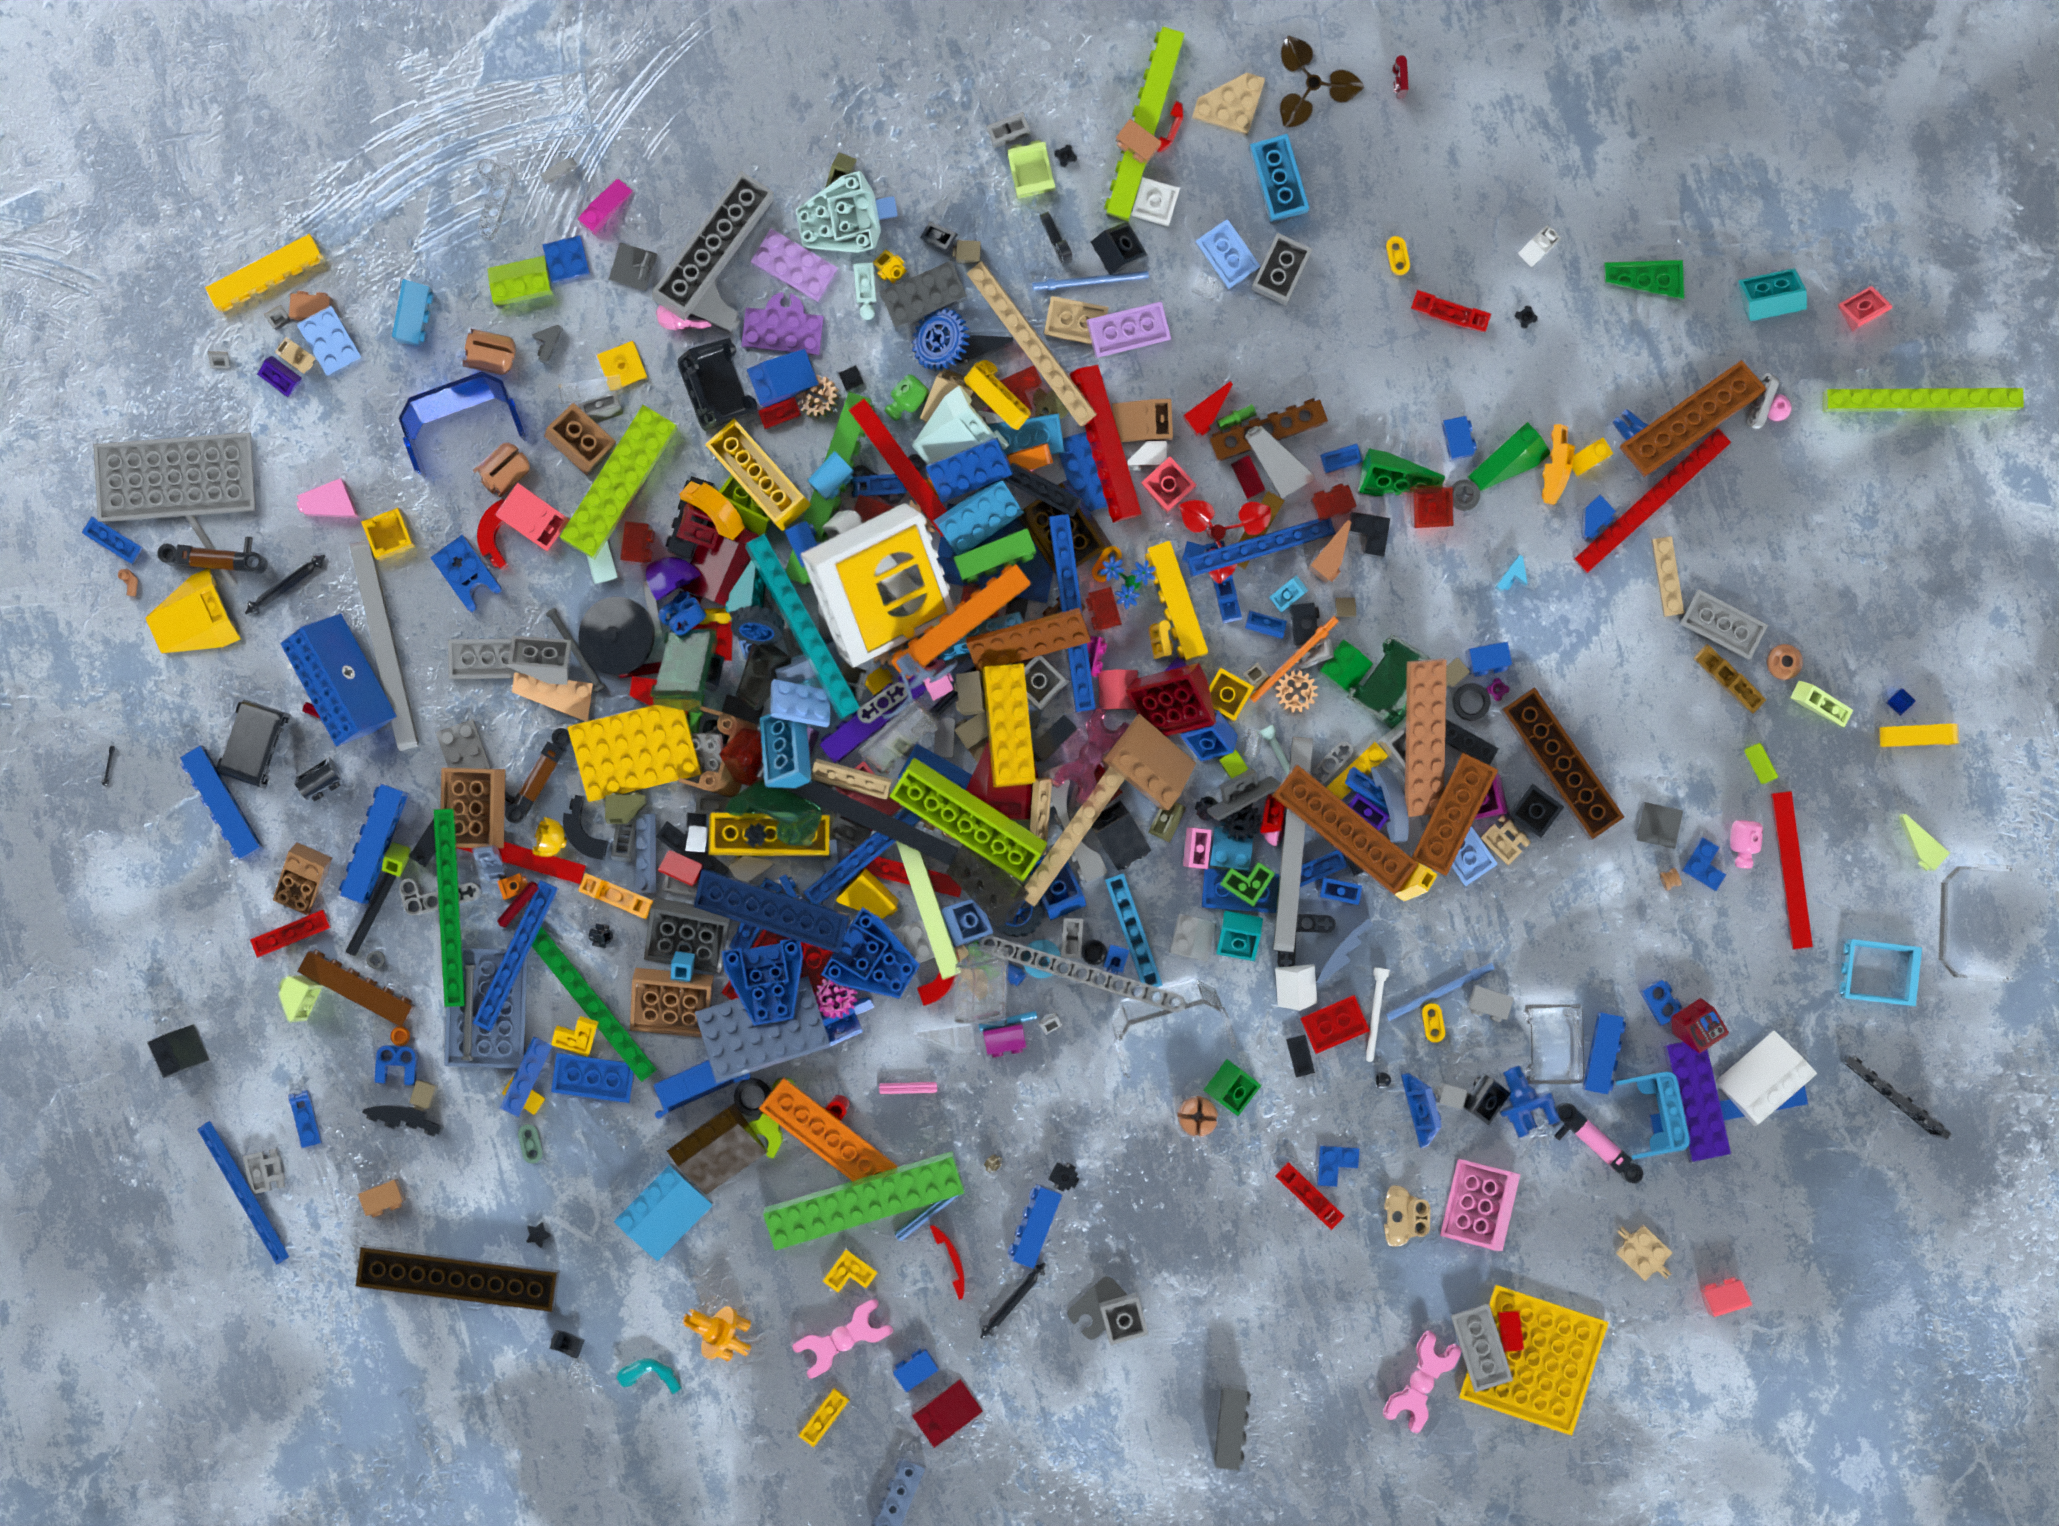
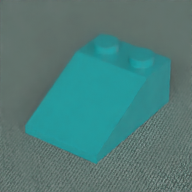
M752 560L730 592L729 601L726 602V612L729 613L731 619L734 611L740 607L760 606V608H763L766 584Z

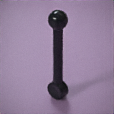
M110 746L105 777L102 780L103 786L109 785L108 777L115 746Z

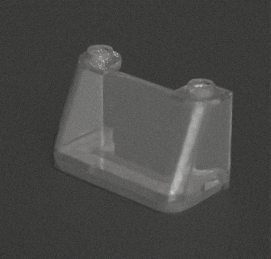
M1581 1004L1525 1005L1523 1019L1526 1020L1527 1024H1531V1064L1524 1069L1528 1084L1582 1083L1584 1080L1583 1008Z

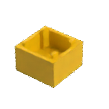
M399 508L361 522L374 557L377 560L385 559L415 547L403 512Z

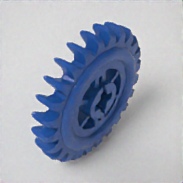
M944 308L930 313V316H924V321L919 320L920 326H915L917 332L913 333L912 336L915 337V340H912L911 344L915 345L912 352L916 353L915 359L919 360L920 365H924V368L931 369L932 371H937V369L943 371V367L950 369L949 363L957 365L954 358L962 360L958 353H966L962 346L969 345V343L963 341V339L970 337L968 334L963 333L969 330V328L962 326L966 323L965 320L961 319L962 315L957 314L955 310ZM928 343L933 346L932 350L929 348Z

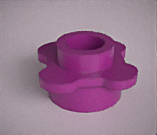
M1495 678L1492 685L1487 686L1486 690L1494 697L1495 701H1501L1502 696L1508 693L1510 688L1501 682L1500 678Z

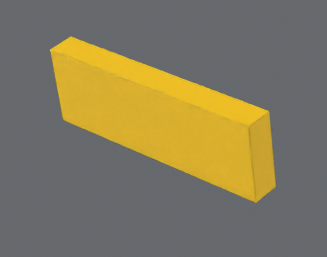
M834 1387L798 1436L814 1448L850 1399Z

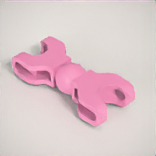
M872 1299L857 1307L852 1321L846 1326L837 1327L831 1335L824 1338L808 1335L793 1344L792 1349L794 1352L811 1349L817 1355L816 1364L807 1371L809 1379L828 1371L832 1366L834 1356L840 1353V1351L850 1350L854 1343L861 1340L878 1342L893 1333L894 1329L890 1325L876 1329L869 1324V1314L879 1306L877 1299Z
M1429 1330L1423 1333L1416 1345V1354L1418 1356L1416 1367L1419 1370L1411 1375L1410 1386L1406 1385L1403 1391L1392 1394L1383 1410L1384 1418L1389 1420L1395 1419L1402 1410H1410L1411 1416L1408 1427L1414 1433H1419L1428 1419V1409L1426 1407L1428 1396L1425 1394L1433 1389L1434 1378L1438 1379L1441 1373L1453 1369L1461 1355V1348L1456 1344L1449 1345L1442 1354H1435L1433 1348L1436 1336Z

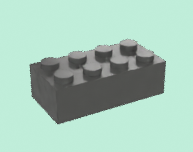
M948 261L880 291V296L896 331L914 324L920 319L923 320L924 316H930V313L936 312L938 309L950 308L967 300L966 292L952 261Z
M1221 1385L1214 1453L1215 1468L1239 1471L1240 1465H1244L1245 1454L1241 1450L1242 1445H1246L1247 1434H1245L1244 1426H1248L1249 1418L1246 1406H1250L1251 1394L1247 1391L1246 1386Z

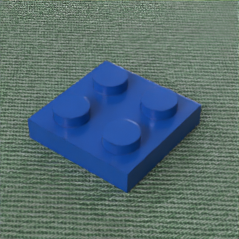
M580 235L542 244L552 283L590 274Z

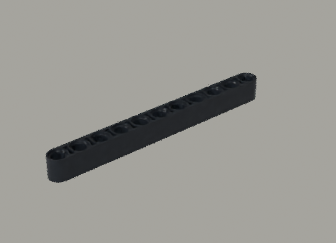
M762 759L755 775L765 780ZM812 779L811 782L796 788H784L949 866L952 865L959 850L958 847Z

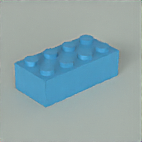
M1288 134L1250 144L1249 153L1270 223L1308 213V201Z
M1000 479L985 485L935 519L934 523L954 553L959 556L975 547L1024 512L1003 480Z

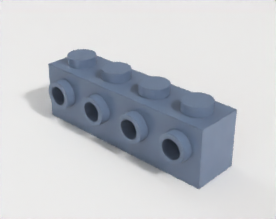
M906 1457L903 1458V1461L898 1460L894 1470L897 1472L895 1479H890L886 1489L889 1491L887 1498H882L878 1507L882 1510L879 1516L875 1515L871 1526L902 1525L926 1469L925 1465Z

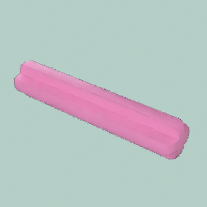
M936 1082L879 1084L880 1094L937 1092Z

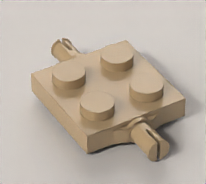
M1642 1225L1632 1234L1623 1226L1620 1229L1624 1233L1620 1230L1617 1231L1625 1241L1616 1254L1644 1281L1657 1271L1665 1279L1668 1276L1663 1271L1669 1276L1671 1275V1272L1663 1265L1672 1254V1251L1645 1225Z

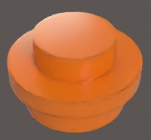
M400 1026L394 1028L390 1034L391 1041L397 1046L406 1045L410 1040L409 1030Z

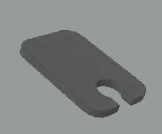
M1108 1276L1103 1277L1068 1310V1318L1075 1325L1083 1314L1090 1315L1093 1320L1091 1326L1086 1327L1081 1332L1088 1339H1096L1105 1331L1098 1303L1125 1296L1127 1293L1114 1279Z

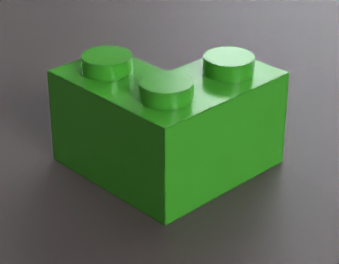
M1259 862L1255 865L1248 878L1230 868L1219 885L1249 905L1254 906L1275 872Z

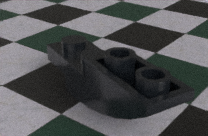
M381 1105L363 1109L362 1112L367 1115V1119L374 1122L381 1120L385 1122L384 1125L391 1129L402 1127L405 1121L406 1126L413 1129L420 1127L425 1129V1134L435 1137L436 1134L440 1135L444 1126L426 1119L428 1111H421L410 1106Z

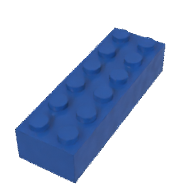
M384 784L376 787L373 798H375L373 806L370 805L366 813L368 817L367 822L362 825L359 835H361L359 843L356 842L353 848L354 858L352 861H349L346 867L347 877L341 881L339 886L340 896L362 904H369L382 869L384 855L390 847L407 801L408 792Z

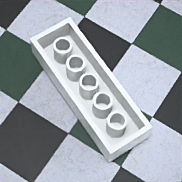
M852 510L839 511L822 528L832 539L863 523L860 521L861 517L857 512ZM893 555L886 556L877 566L874 576L898 565L899 561ZM902 570L876 584L880 596L887 604L920 588L919 585L913 583L911 575L906 570ZM924 594L894 608L893 611L897 615L912 614L923 603L925 599Z

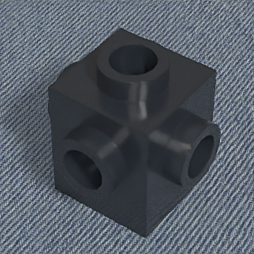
M1057 1161L1048 1180L1055 1183L1053 1187L1064 1192L1065 1189L1069 1191L1071 1187L1075 1189L1080 1178L1077 1177L1078 1172L1075 1171L1077 1167L1068 1162L1064 1165ZM1067 1174L1069 1177L1067 1180H1063L1061 1176Z

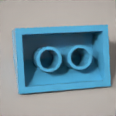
M402 279L392 337L398 343L421 347L422 342H425L427 331L424 330L425 324L429 323L430 320L428 308L434 299V293L429 286Z

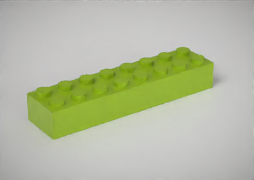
M642 405L561 533L560 539L595 560L678 430L677 425L647 406Z
M915 758L889 796L1022 882L1048 844Z

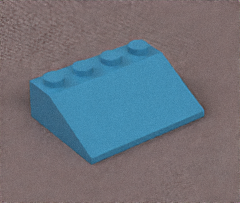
M669 1164L613 1222L658 1262L713 1204L672 1164Z

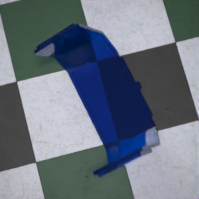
M481 371L409 397L399 416V422L405 436L403 440L415 472L424 478L427 477L414 441L423 424L494 398L508 404L519 436L524 441H527V436L529 435L521 412L513 398H511L503 380Z

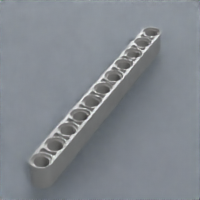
M368 540L350 544L351 555L384 693L397 715L391 721L396 744L399 751L419 747L376 560Z
M1292 737L1289 773L1295 765H1299L1310 774L1313 738ZM1287 808L1284 820L1273 950L1293 952L1305 822Z
M985 936L980 941V947L984 952L1005 960L1175 1013L1182 1012L1186 1007L1185 999L1177 993L994 936ZM993 940L995 946L992 950H988L987 943ZM1008 946H1012V947H1013V952H1012V954L1009 955V956H1006V954H1005L1006 948H1007ZM1026 952H1030L1031 959L1025 962L1023 956ZM1048 957L1050 964L1047 967H1043L1042 960ZM1067 963V972L1061 973V965ZM1086 969V977L1080 979L1078 976L1079 971ZM1104 975L1105 982L1098 985V976ZM1122 980L1124 987L1117 991L1115 985L1118 981ZM1141 986L1143 989L1142 994L1135 996V988ZM1156 992L1161 993V999L1158 1002H1154L1152 999ZM1174 998H1179L1180 1005L1177 1008L1171 1006Z

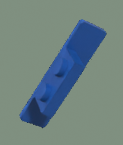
M870 997L858 999L852 1004L855 1008H849L850 1014L843 1013V1018H839L837 1014L835 1019L831 1018L830 1014L829 1016H821L830 1046L863 1032L857 1015L874 1008Z

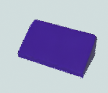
M273 356L264 360L257 375L286 397L292 394L302 380L299 375Z

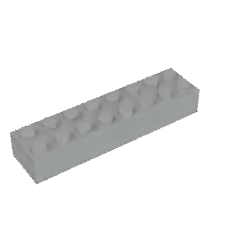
M741 171L654 288L652 300L685 321L773 202L774 192Z

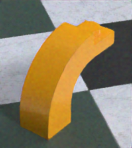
M691 481L679 493L681 500L700 508L712 519L718 534L734 540L745 528L742 518L735 507L706 483L699 485Z

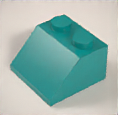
M1224 911L1216 954L1255 962L1262 933L1263 918Z

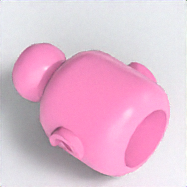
M1737 820L1732 824L1730 847L1733 851L1738 852V857L1735 859L1736 867L1749 869L1753 867L1752 854L1759 853L1762 846L1763 827L1761 823Z

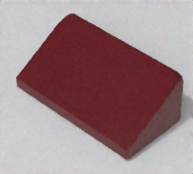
M1250 455L1231 464L1247 500L1265 492L1266 489Z

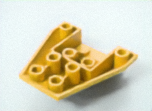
M210 568L191 575L145 617L161 654L222 648L241 640L234 622L229 619L216 590L217 584Z

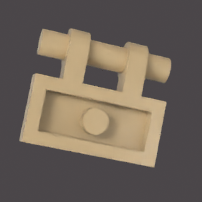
M1502 815L1498 821L1503 826L1499 829L1493 824L1480 839L1509 866L1522 852L1517 845L1521 842L1527 847L1531 841L1523 831L1521 832L1513 825L1514 822L1511 819L1508 820ZM1507 830L1515 837L1513 841L1504 834Z

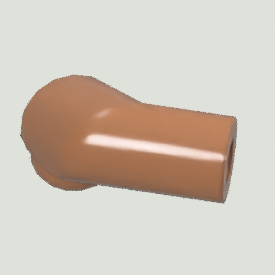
M119 570L118 578L127 584L126 595L136 596L137 577L131 570Z

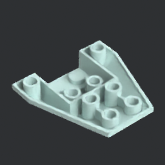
M861 171L841 176L796 209L803 248L859 253L876 247L881 232L874 192Z
M960 385L944 396L912 445L927 465L998 437L1003 450L1009 446L998 430L992 432L970 405L972 399Z

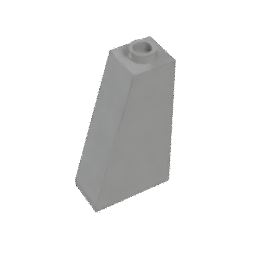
M1262 426L1251 428L1248 434L1245 435L1281 498L1286 497L1316 479L1304 464Z

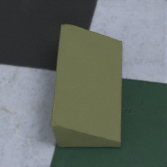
M1175 802L1169 811L1159 809L1148 833L1170 842L1185 813L1186 807Z

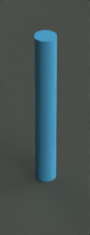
M1032 1011L978 1025L980 1032L1037 1019V1013Z

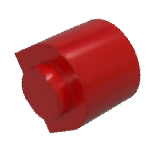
M835 1095L826 1104L825 1109L841 1121L846 1115L850 1103L845 1096Z

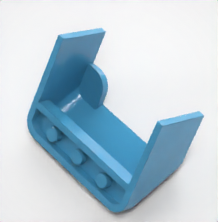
M1660 1072L1616 1080L1617 1085L1637 1082L1641 1093H1655L1663 1132L1652 1135L1649 1141L1650 1151L1631 1154L1632 1160L1681 1151L1688 1147L1690 1142L1677 1078L1673 1073Z

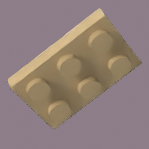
M1051 296L1044 335L1092 345L1086 320L1107 315L1109 307Z

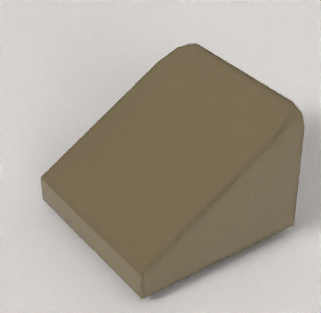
M1335 598L1336 618L1356 617L1355 598Z
M1258 662L1242 674L1248 683L1254 686L1255 691L1270 678Z

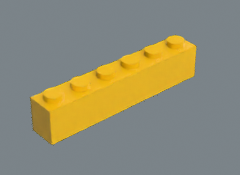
M309 233L206 286L205 289L215 308L224 312L231 309L233 304L239 301L242 303L251 298L250 295L256 292L258 294L268 289V286L274 283L277 285L286 280L285 277L291 274L292 276L297 275L307 266L317 265L320 263V259L324 257L313 236Z

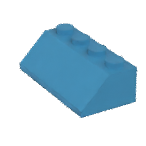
M771 713L761 717L760 728L765 786L796 788L811 782L807 723L771 717Z

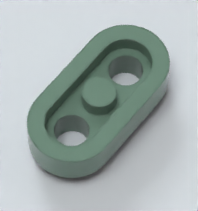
M532 1124L523 1125L518 1131L523 1158L528 1163H536L543 1157L538 1130ZM527 1130H530L532 1132V1136L530 1138L526 1137L525 1132ZM532 1149L536 1150L537 1155L535 1157H532L530 1155V1151Z

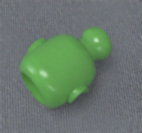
M906 375L890 392L894 402L887 405L884 412L894 421H898L904 410L912 413L919 408L929 396V389L914 375Z

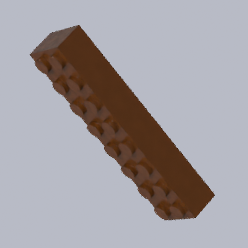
M1535 687L1500 710L1589 840H1593L1625 818Z

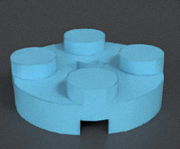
M1046 939L1035 940L1026 946L1061 957L1058 947ZM1030 952L1024 954L1023 959L1025 962L1031 959ZM1046 957V963L1042 962L1043 967H1047L1050 964L1048 957ZM1023 965L1025 970L1033 977L1048 978L1053 975Z

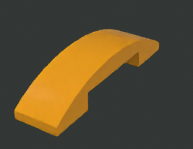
M587 873L584 874L578 889L581 893L644 919L647 918L653 900Z

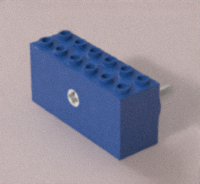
M341 613L302 626L280 643L289 659L287 668H291L292 671L296 672L336 747L375 733L397 717Z

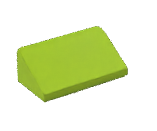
M1756 743L1744 750L1761 784L1778 778L1761 743Z

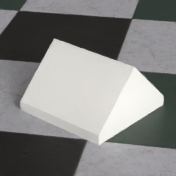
M1314 964L1275 968L1278 1007L1300 1011L1317 1003Z

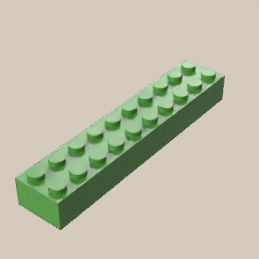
M849 391L824 462L835 451L854 469V456L859 455L862 447L860 439L861 437L865 438L866 434L848 409L864 398L874 411L875 408L870 398ZM842 484L838 488L840 491L834 499L829 498L827 501L814 489L810 499L811 506L807 509L803 522L807 521L808 525H813L817 535H814L816 543L821 542L822 544L829 540L827 533L822 527L833 517L835 510L839 511L842 503L840 496L842 492H846L848 484ZM792 550L785 572L792 583L808 588V585H812L806 567H801L794 550Z
M950 1151L765 1207L763 1216L776 1251L964 1194L965 1187L954 1153Z

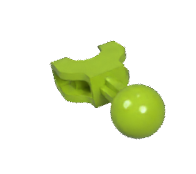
M783 1077L778 1078L773 1083L772 1090L776 1087V1085L780 1082V1080ZM785 1077L796 1086V1083L791 1078ZM762 1113L759 1119L750 1121L749 1125L756 1135H763L767 1138L769 1145L766 1155L773 1159L782 1144L783 1134L779 1124L765 1113Z

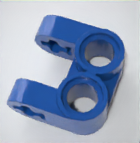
M688 592L676 595L658 613L659 620L669 626L677 635L685 634L706 617V613L697 599L692 598ZM667 613H670V618H669V619H667V616H666ZM678 622H681V628H678Z
M386 1045L380 1047L376 1053L375 1083L386 1084L388 1065L404 1066V1084L415 1086L419 1057L417 1050L410 1046ZM385 1050H389L392 1053V1058L389 1061L383 1057ZM405 1051H409L412 1055L409 1062L403 1059Z

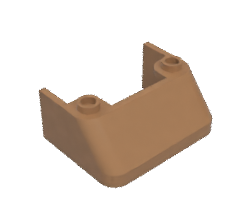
M702 706L701 711L719 716L717 722L719 731L730 735L719 772H704L700 777L699 783L679 778L678 782L722 796L735 797L740 792L758 735L757 726L747 720Z

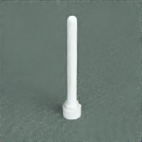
M1374 967L1373 975L1375 976L1376 987L1366 1060L1368 1062L1374 1060L1384 981L1389 977L1390 969Z

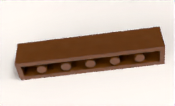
M317 949L307 952L297 972L400 1027H405L415 1008V1005L411 1004V999L403 995L401 998L394 995L395 991L389 987L384 986V988L377 986L378 982L370 977L366 979L360 977L359 971L353 968L345 969L342 967V962L334 958L330 961L325 958V953Z

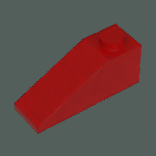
M1231 381L1183 415L1184 421L1195 436L1199 434L1204 436L1212 430L1210 426H1212L1232 388L1233 383Z

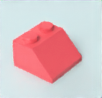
M1168 457L1141 482L1153 500L1166 514L1196 488L1194 481L1171 457Z
M1735 1277L1724 1279V1283L1716 1285V1283L1705 1285V1289L1700 1290L1706 1311L1713 1317L1752 1306L1742 1281L1735 1279Z

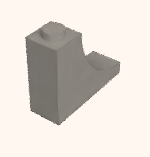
M716 279L690 313V316L700 320H707L711 325L730 333L733 332V329L737 330L741 321L739 313L730 308L720 297Z

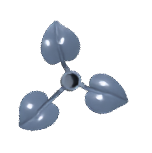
M909 653L897 660L896 663L902 670L900 674L903 678L908 698L895 712L882 715V717L888 719L903 712L914 701L910 689L918 686L928 678L932 679L929 682L933 683L946 676L957 665L956 658H954L950 666L937 674H934L936 670L926 671L917 661L913 660ZM906 674L908 677L913 674L916 676L915 681L910 686L908 685Z

